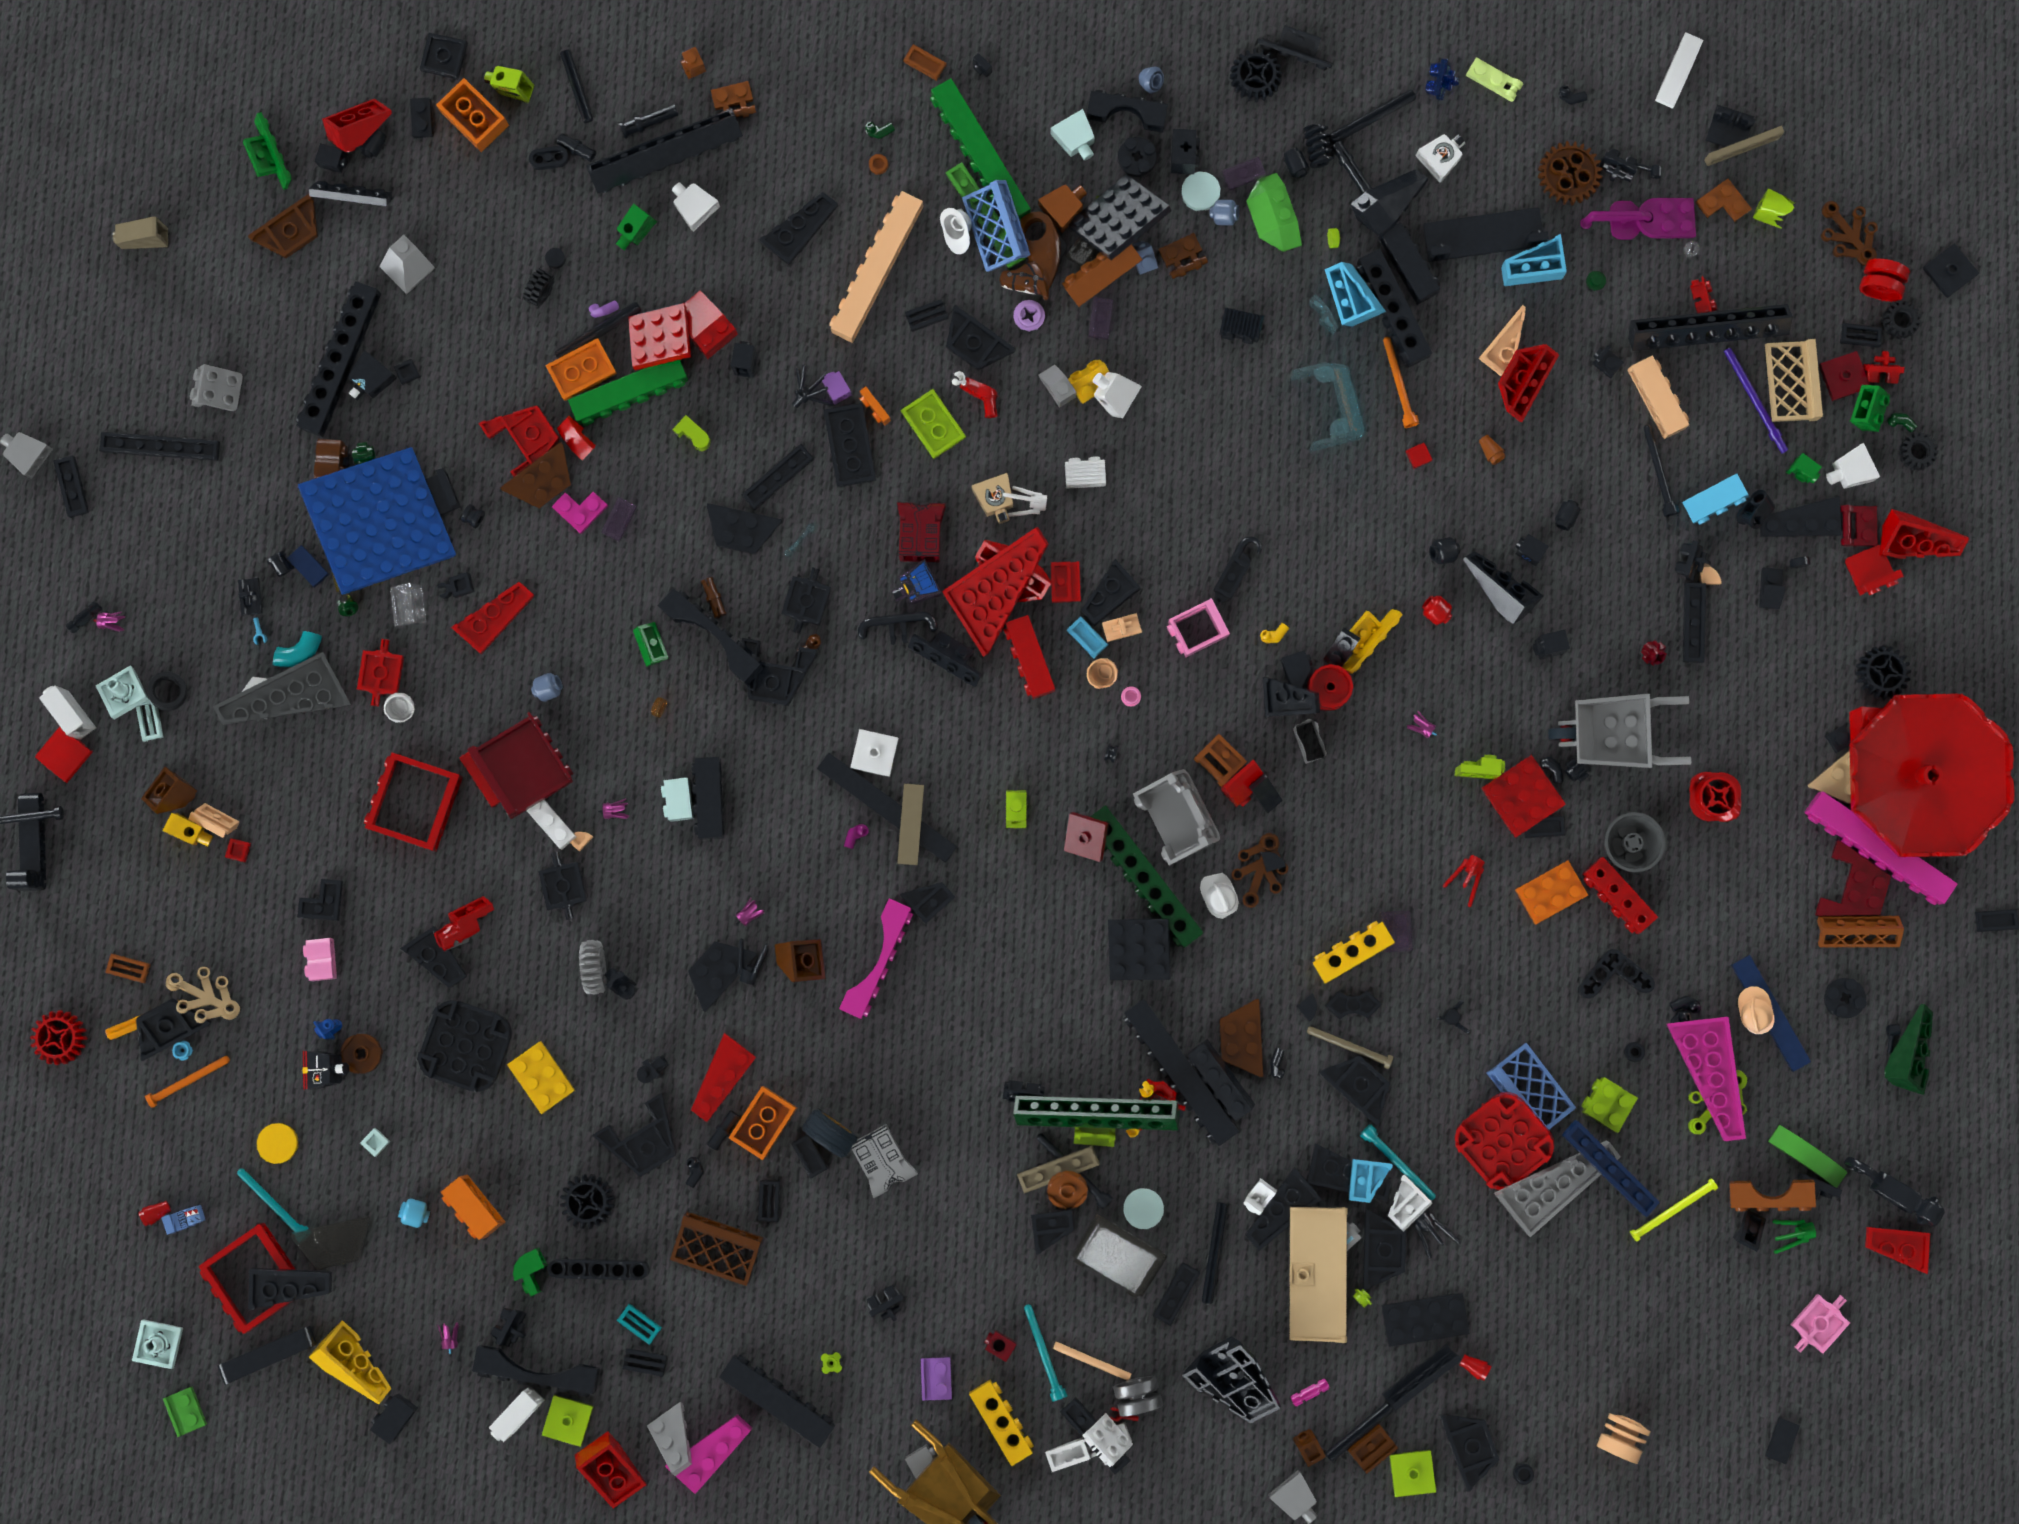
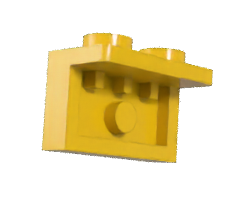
M1101 360L1091 361L1085 369L1072 373L1068 379L1082 404L1094 397V393L1098 388L1093 383L1094 377L1098 373L1105 376L1109 372L1106 364Z

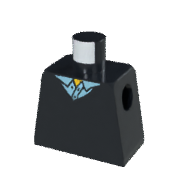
M364 350L348 376L355 383L349 394L357 401L364 393L374 398L394 382L397 377Z

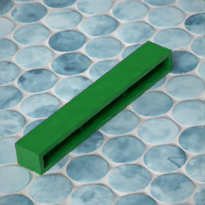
M950 78L931 89L932 97H930L933 106L935 108L939 107L942 112L940 117L944 124L948 123L951 127L950 133L955 141L959 140L962 154L970 158L971 162L969 164L974 173H979L981 185L984 188L995 180H1006L1020 221L1022 217L1031 212V208L953 80ZM990 190L991 195H989V197L992 201L994 198L993 191Z

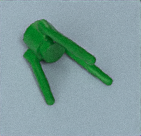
M1805 1220L1772 1221L1773 1224L1798 1225V1227H1795V1233L1775 1237L1776 1241L1794 1237L1799 1239L1774 1250V1254L1799 1244L1807 1243L1809 1239L1816 1238V1230L1812 1222L1805 1223Z

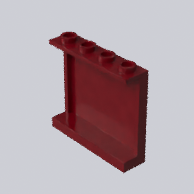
M530 712L527 713V718L479 747L475 748L473 745L467 749L510 819L515 818L573 782L571 775H573L572 770L568 764L563 765L561 762L563 756L558 748H552L550 745L553 742L547 731L545 733L541 731L540 727L542 724L537 716L533 717Z

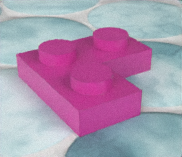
M594 492L580 506L566 493L552 506L580 534L608 507Z

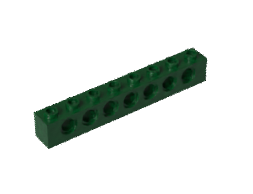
M1103 806L1090 816L1091 818L1107 822L1111 827L1112 833L1106 836L1104 851L1108 849L1112 855L1110 859L1116 867L1121 866L1125 871L1122 875L1127 882H1133L1137 887L1135 889L1137 895L1141 899L1145 898L1148 901L1147 908L1153 915L1157 913L1161 919L1169 918V930L1174 935L1171 939L1177 947L1182 946L1185 948L1201 936L1203 931L1107 806ZM1115 841H1121L1124 844L1122 851L1118 852L1113 849ZM1127 857L1135 858L1136 865L1134 867H1128L1125 864ZM1139 873H1146L1149 880L1147 883L1143 884L1138 881L1137 876ZM1154 888L1158 889L1161 893L1160 898L1156 900L1150 897V890ZM1166 904L1173 908V913L1169 916L1164 915L1162 912V907ZM1178 920L1185 923V929L1182 932L1174 928V924Z
M1016 1096L1013 1115L1017 1125L1178 1130L1180 1111L1177 1101Z

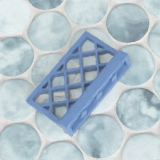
M995 180L990 185L962 197L966 212L972 222L971 227L986 272L993 271L1017 259L1031 255L1006 180ZM990 190L994 194L992 203L985 200L987 192ZM972 198L979 200L976 210L971 207L969 200ZM983 203L990 205L987 216L980 212ZM994 208L999 210L1000 213L998 221L991 218ZM978 216L985 218L982 228L977 225ZM990 221L996 224L993 234L986 231ZM1000 227L1006 231L1004 240L997 237ZM985 234L992 237L988 247L982 241ZM995 240L1003 243L999 253L992 250ZM1006 246L1011 247L1014 256L1008 258L1003 255ZM991 253L998 256L994 265H990L989 262Z
M1524 1043L1498 1065L1486 1072L1501 1093L1511 1092L1517 1094L1540 1120L1542 1112L1552 1113L1551 1122L1545 1125L1548 1129H1551L1576 1108L1527 1043ZM1524 1049L1529 1055V1063L1519 1062V1053ZM1507 1063L1514 1064V1074H1506L1502 1067ZM1518 1065L1528 1066L1527 1077L1517 1076ZM1532 1067L1541 1070V1080L1531 1078ZM1517 1079L1527 1080L1526 1092L1518 1090L1516 1087ZM1531 1081L1541 1083L1540 1094L1530 1092ZM1545 1083L1551 1084L1554 1087L1553 1096L1544 1095ZM1529 1095L1539 1097L1538 1108L1531 1107ZM1543 1098L1553 1099L1552 1110L1542 1109ZM1557 1100H1563L1569 1108L1564 1112L1556 1111Z

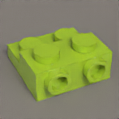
M1484 755V757H1481L1476 762L1464 761V763H1461V765L1455 768V776L1496 779L1501 776V773H1504L1505 761L1496 759L1497 756Z
M1601 1077L1600 1080L1596 1079L1591 1089L1594 1091L1591 1096H1587L1581 1106L1583 1107L1582 1113L1619 1133L1638 1098L1607 1078Z

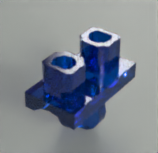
M1442 59L1441 63H1431L1430 75L1437 77V80L1427 81L1425 87L1426 92L1435 95L1438 100H1443L1445 91H1451L1452 86L1459 85L1460 81L1459 78L1455 77L1456 71L1451 70V66L1447 64V59Z

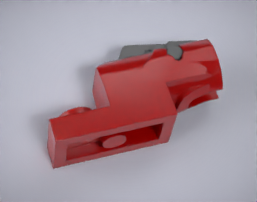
M482 896L448 913L451 924L445 925L434 933L438 946L442 947L445 951L468 943L470 937L480 931L477 918L484 917L493 911V904Z

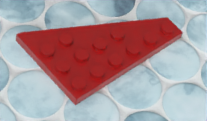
M1038 527L942 591L983 657L990 653L1049 544Z

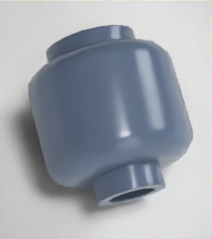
M1217 200L1214 206L1210 207V218L1214 219L1216 225L1231 226L1235 221L1239 220V205H1236L1233 200Z
M547 673L534 679L531 691L535 698L546 702L558 697L563 685L557 675Z

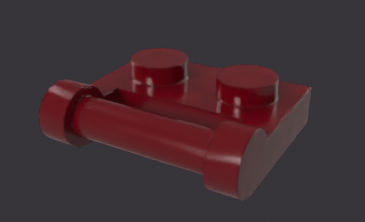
M1840 506V512L1843 517V539H1841V546H1877V506ZM1851 513H1855L1856 539L1851 538Z

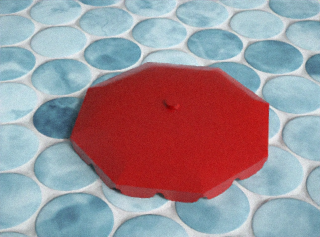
M1963 694L1895 695L1849 743L1851 811L1898 857L1966 856L1975 850L1987 837V833L2008 815L2014 802V781L2011 777L2014 756L2013 746L2008 739V735L1995 722L1988 719L1974 701Z

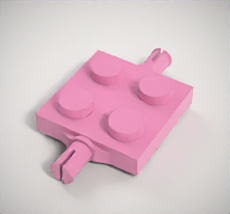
M1817 1294L1790 1324L1802 1337L1794 1346L1795 1349L1801 1353L1810 1344L1821 1353H1824L1850 1324L1839 1310L1847 1300L1839 1295L1834 1303L1831 1304Z

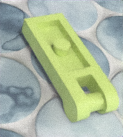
M1477 57L1466 74L1470 79L1511 102L1515 100L1516 92L1523 86V82L1519 79L1510 77ZM1506 84L1511 86L1509 90L1504 88Z

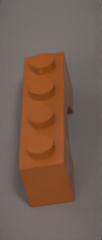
M1751 1180L1730 1181L1731 1208L1741 1212L1748 1211V1208H1756V1211H1769V1208H1778V1211H1790V1208L1799 1207L1800 1211H1810L1812 1207H1816L1814 1180H1793L1790 1188L1785 1193L1772 1197L1758 1192Z

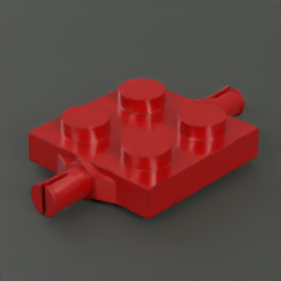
M381 639L380 650H363L357 690L368 691L373 694L371 706L379 707L381 695H391L399 691L404 656L388 652L390 641L388 639Z

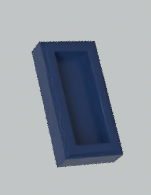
M302 545L287 558L314 588L329 575Z

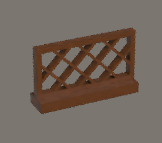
M686 1212L683 1216L670 1260L747 1286L764 1237ZM685 1227L692 1229L696 1237L687 1241L683 1234ZM710 1235L713 1237L715 1244L706 1248L702 1237ZM698 1240L703 1250L693 1254L689 1243ZM726 1241L732 1243L735 1249L727 1254L724 1253L720 1245ZM686 1246L690 1254L685 1259L676 1256L678 1249ZM717 1246L722 1256L712 1260L708 1250ZM745 1248L754 1250L752 1258L744 1261L740 1250ZM705 1253L709 1263L700 1265L695 1257ZM737 1253L741 1263L732 1267L727 1257ZM724 1259L729 1268L723 1272L718 1271L714 1264ZM743 1265L747 1273L745 1280L738 1278L734 1269Z

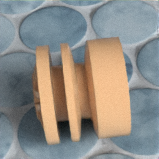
M1609 1413L1608 1418L1616 1422V1424L1613 1426L1605 1423V1427L1613 1432L1611 1435L1601 1433L1597 1447L1629 1462L1638 1464L1642 1451L1635 1444L1636 1442L1642 1444L1647 1442L1638 1436L1640 1433L1649 1436L1651 1431L1647 1430L1641 1423L1626 1416Z

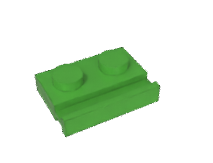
M193 1386L163 1398L177 1437L207 1425Z

